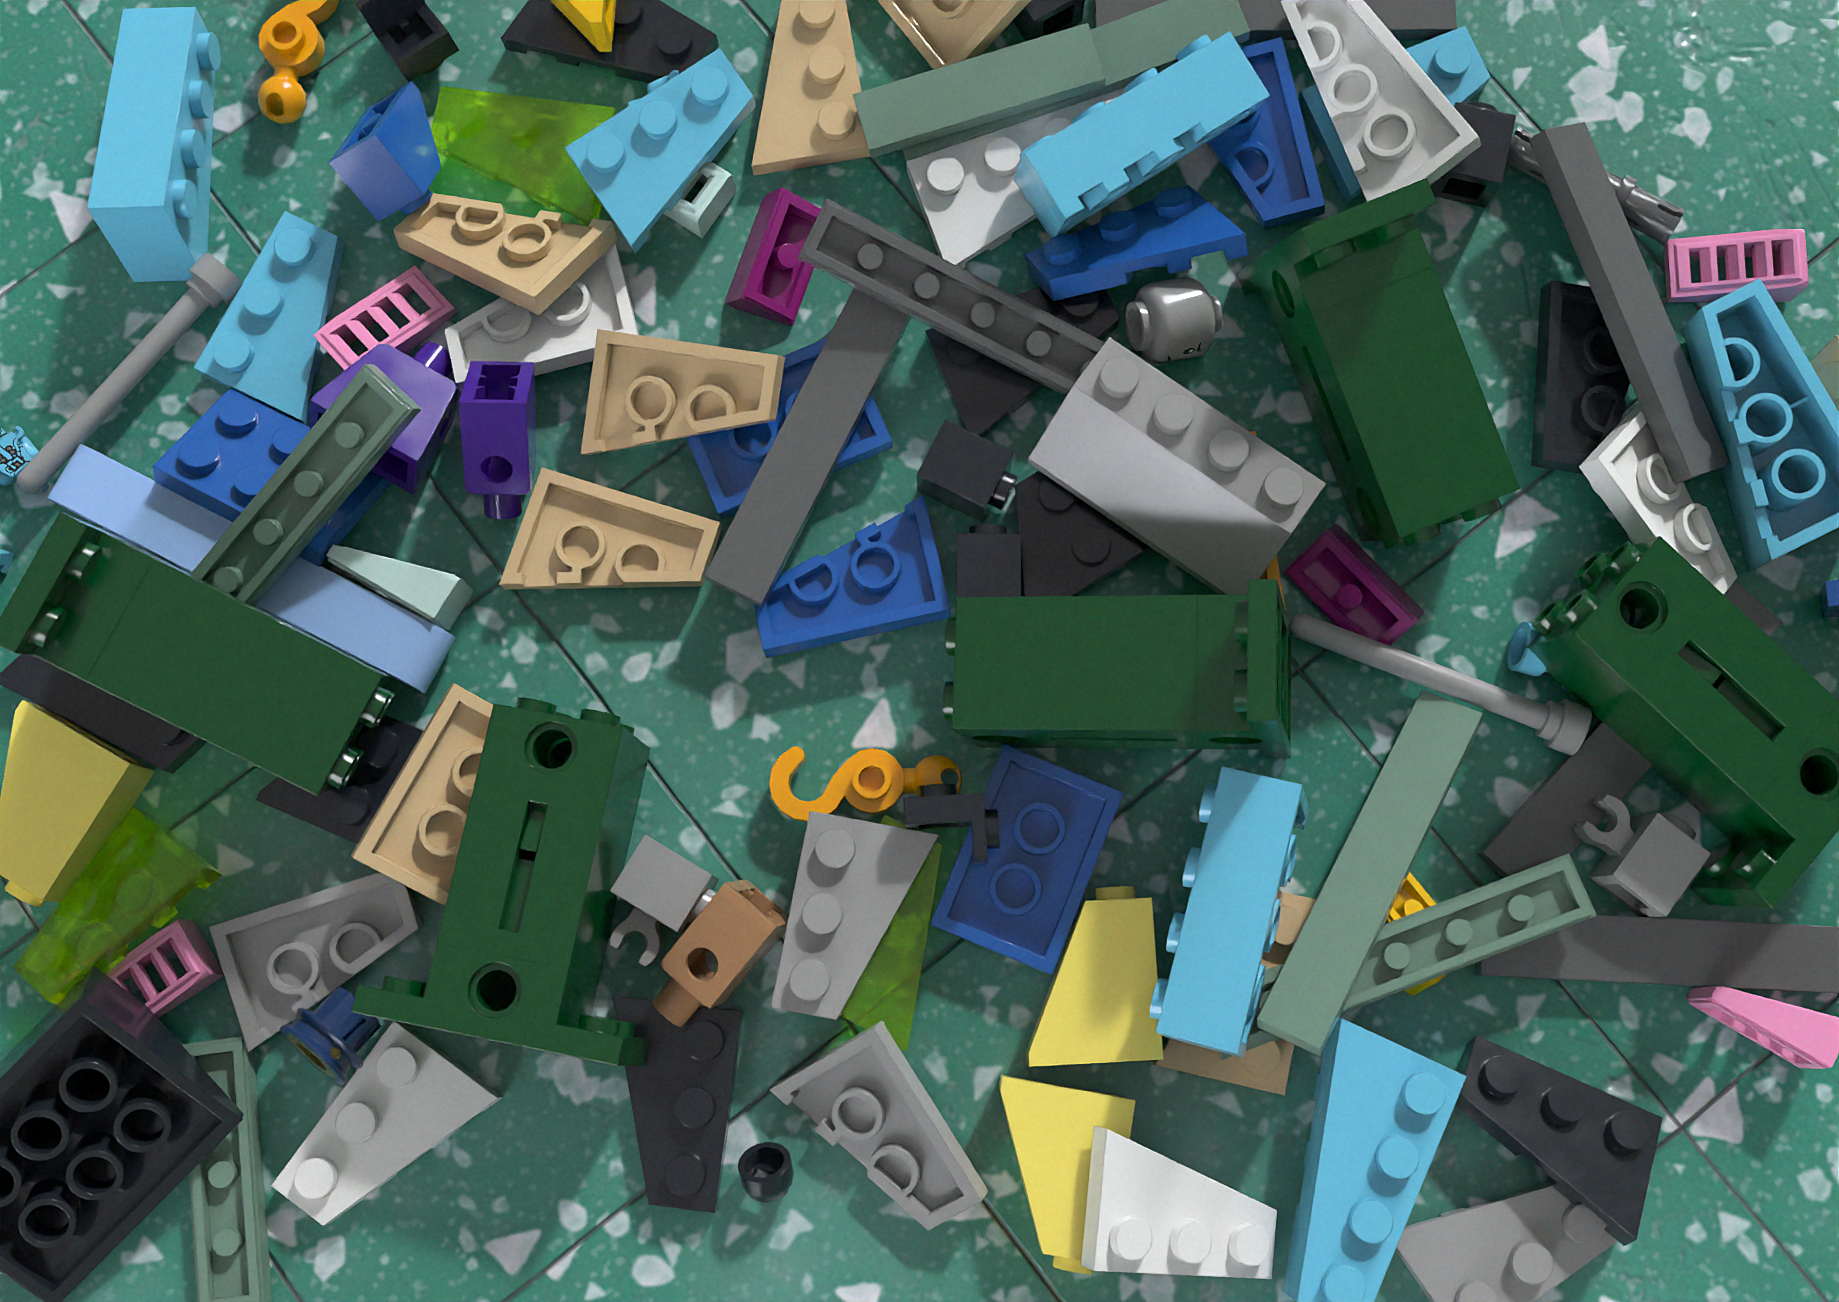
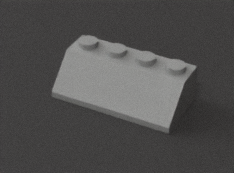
M1110 337L1075 382L1027 463L1219 595L1248 594V579H1259L1326 485V483Z

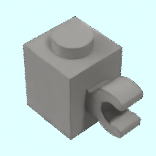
M1611 795L1597 796L1592 803L1606 813L1608 817L1606 829L1603 832L1599 831L1588 821L1579 822L1573 828L1576 835L1583 842L1597 846L1606 852L1589 875V878L1639 917H1666L1711 853L1693 840L1696 837V832L1678 817L1663 812L1661 814L1651 813L1632 816L1630 819L1627 807L1618 798Z
M644 835L610 890L615 895L635 906L627 919L614 929L610 938V946L620 950L631 934L635 932L642 933L647 939V949L642 954L638 963L645 967H650L659 959L663 950V938L659 931V923L661 922L676 932L683 934L716 894L713 888L719 879L649 836Z

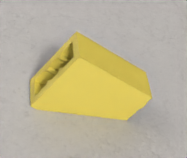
M22 700L14 714L0 795V875L9 880L4 889L17 899L36 907H41L44 901L71 904L155 771L67 719L42 706Z
M1134 886L1105 887L1095 889L1096 900L1085 901L1081 904L1026 1049L1027 1066L1164 1060L1162 1035L1156 1032L1159 1020L1150 1018L1151 1000L1158 981L1152 897L1135 898Z
M1000 1075L998 1089L1041 1251L1043 1254L1054 1256L1052 1266L1075 1273L1092 1274L1093 1270L1081 1266L1094 1126L1109 1129L1130 1140L1136 1100L1129 1097Z

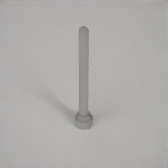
M205 252L189 269V272L193 275L185 283L189 290L23 468L16 479L18 488L28 494L40 491L74 454L78 445L83 444L202 313L209 306L216 309L222 301L229 304L234 299L243 282L219 260Z
M1297 614L1289 623L1291 634L1298 639L1535 728V735L1545 739V746L1570 756L1579 750L1589 730L1592 718L1591 708L1568 699H1563L1560 703L1549 700L1546 704H1542L1307 614Z

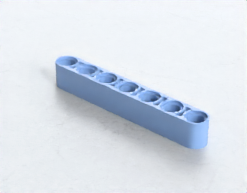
M82 444L78 445L47 496L49 500L189 573L196 568L233 523ZM299 556L256 605L257 608L373 666L424 694L427 692L456 640L455 636L433 623Z

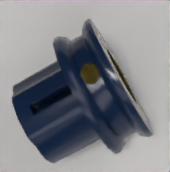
M337 987L313 1013L304 1008H298L296 1012L297 1020L292 1025H282L280 1031L307 1061L328 1078L344 1086L347 1081L346 1073L351 1068L358 1069L363 1066V1062L357 1055V1052L380 1029L381 1025L376 1017L351 1012L355 997L347 990Z

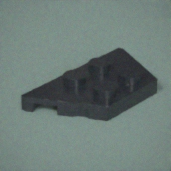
M1041 471L1035 472L1015 485L1019 534H1021V560L1025 597L1080 596L1154 550Z
M385 715L378 728L373 727L371 729L365 726L355 747L363 750L364 754L346 786L342 785L340 788L333 786L330 791L316 796L277 777L259 792L256 800L358 844L423 731Z

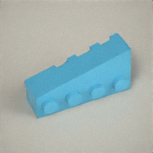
M196 7L123 9L87 209L134 282L188 281L193 276L189 269L205 252L208 253L215 70H218L220 67L221 52L216 35L213 32L207 31Z
M1230 31L1214 41H1211L1207 34L1201 36L1177 53L1175 57L1178 62L1159 73L1155 68L1146 71L1130 82L1123 89L1125 93L1107 104L1101 101L1078 115L1071 122L1070 126L1053 136L1047 135L1019 155L1021 161L1013 180L1050 239L1070 231L1257 111L1270 96Z
M1759 278L1702 307L1682 328L1699 391L1731 465L1721 468L1749 572L1839 528V412L1768 290Z
M1222 767L1218 784L1207 783L1199 811V821L1208 823L1202 849L1191 847L1183 874V886L1192 888L1186 913L1175 912L1167 937L1166 951L1175 953L1169 980L1158 979L1150 1005V1018L1159 1020L1156 1029L1158 1034L1170 1039L1244 1058L1265 979L1266 965L1261 964L1263 952L1271 951L1280 923L1282 900L1276 899L1279 886L1286 887L1287 883L1291 882L1297 854H1295L1297 835L1292 834L1293 827L1304 830L1310 810L1303 785L1227 767Z
M1343 1018L1338 1019L1323 1050L1320 1074H1317L1313 1096V1101H1315L1310 1138L1309 1141H1306L1302 1166L1305 1168L1300 1202L1296 1206L1283 1292L1296 1302L1375 1301L1467 1076Z

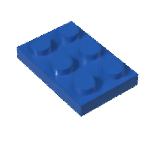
M827 338L783 356L785 357L776 421L686 437L721 520L737 513ZM872 396L832 473L893 448L892 439Z
M230 387L152 466L155 483L234 522L310 431V427ZM369 471L310 543L306 545L299 554V557L320 567L328 558L326 555L332 545L338 546L392 483Z
M1003 744L984 791L985 809H997L1000 848L987 849V865H974L971 827L969 828L930 925L1052 975L1124 792Z

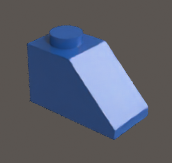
M412 80L367 107L329 161L333 169L378 222L398 210L406 216L423 206L433 194L429 186L441 168L420 90Z

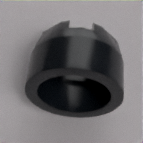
M774 1142L756 1144L748 1148L738 1161V1171L742 1186L754 1200L762 1203L778 1201L787 1194L788 1189L792 1185L794 1170L790 1153L781 1144Z

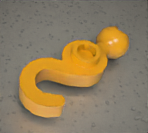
M298 0L282 8L262 25L258 35L259 48L267 62L274 69V75L261 84L257 96L259 108L262 114L269 120L279 124L294 123L303 116L307 107L306 93L302 85L298 83L299 77L313 72L321 64L325 54V42L316 25L326 21L336 11L339 0Z
M795 746L780 755L773 765L769 786L772 799L784 814L795 821L807 823L810 811L832 815L838 811L845 798L853 808L861 813L871 815L885 813L897 805L903 794H917L916 787L943 784L941 779L943 775L949 772H955L958 775L957 795L961 790L963 778L956 762L944 755L926 756L917 763L915 768H902L891 754L884 750L870 748L858 751L851 756L832 776L822 796L807 802L796 798L791 791V779L806 761L804 751L800 747Z

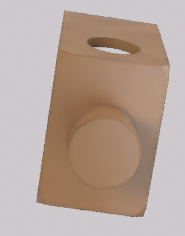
M747 879L725 882L661 961L660 966L672 978L653 999V1006L671 1023L678 1027H683L701 1004L711 1009L725 1002L785 934L789 915ZM708 949L717 958L718 970L716 972L711 971L706 965L705 954Z

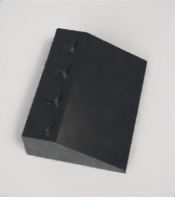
M95 966L0 1061V1272L43 1302H62L243 1120L244 1115L144 1003Z

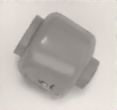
M1192 277L1151 282L1144 285L1138 290L1134 301L1128 303L1125 313V327L1131 346L1134 350L1141 351L1148 360L1159 364L1196 358L1207 353L1213 342L1214 333L1219 332L1222 326V309L1219 300L1214 295L1209 296L1204 285Z

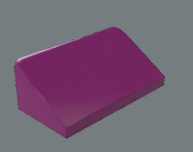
M782 187L766 194L755 217L725 298V304L737 310L787 326L794 325L814 267L798 260L797 257L821 208Z
M1338 524L1328 528L1284 571L1336 626L1389 646L1424 614L1421 607Z

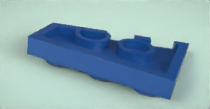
M1280 37L1242 47L1241 50L1270 96L1257 111L1216 136L1207 144L1264 229L1322 215L1325 213V203L1283 38Z
M1186 185L1184 187L1166 189L1157 194L1155 199L1127 211H1116L1107 214L1099 223L1073 234L1053 237L1044 246L1028 252L1024 256L1031 278L1053 301L1128 284L1136 270L1149 267H1167L1168 273L1171 274L1192 269L1191 257L1221 250L1224 251L1226 260L1249 254L1245 233L1192 187Z
M924 495L905 505L904 512L879 526L874 522L855 533L854 540L825 556L817 554L778 577L764 607L762 608L754 604L762 648L766 658L940 621L951 617L950 603Z

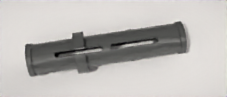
M1518 126L1511 139L1506 165L1547 185L1529 142V139L1535 136V134ZM1606 171L1629 226L1665 245L1680 222L1685 209L1635 185L1637 179L1627 174L1621 178Z

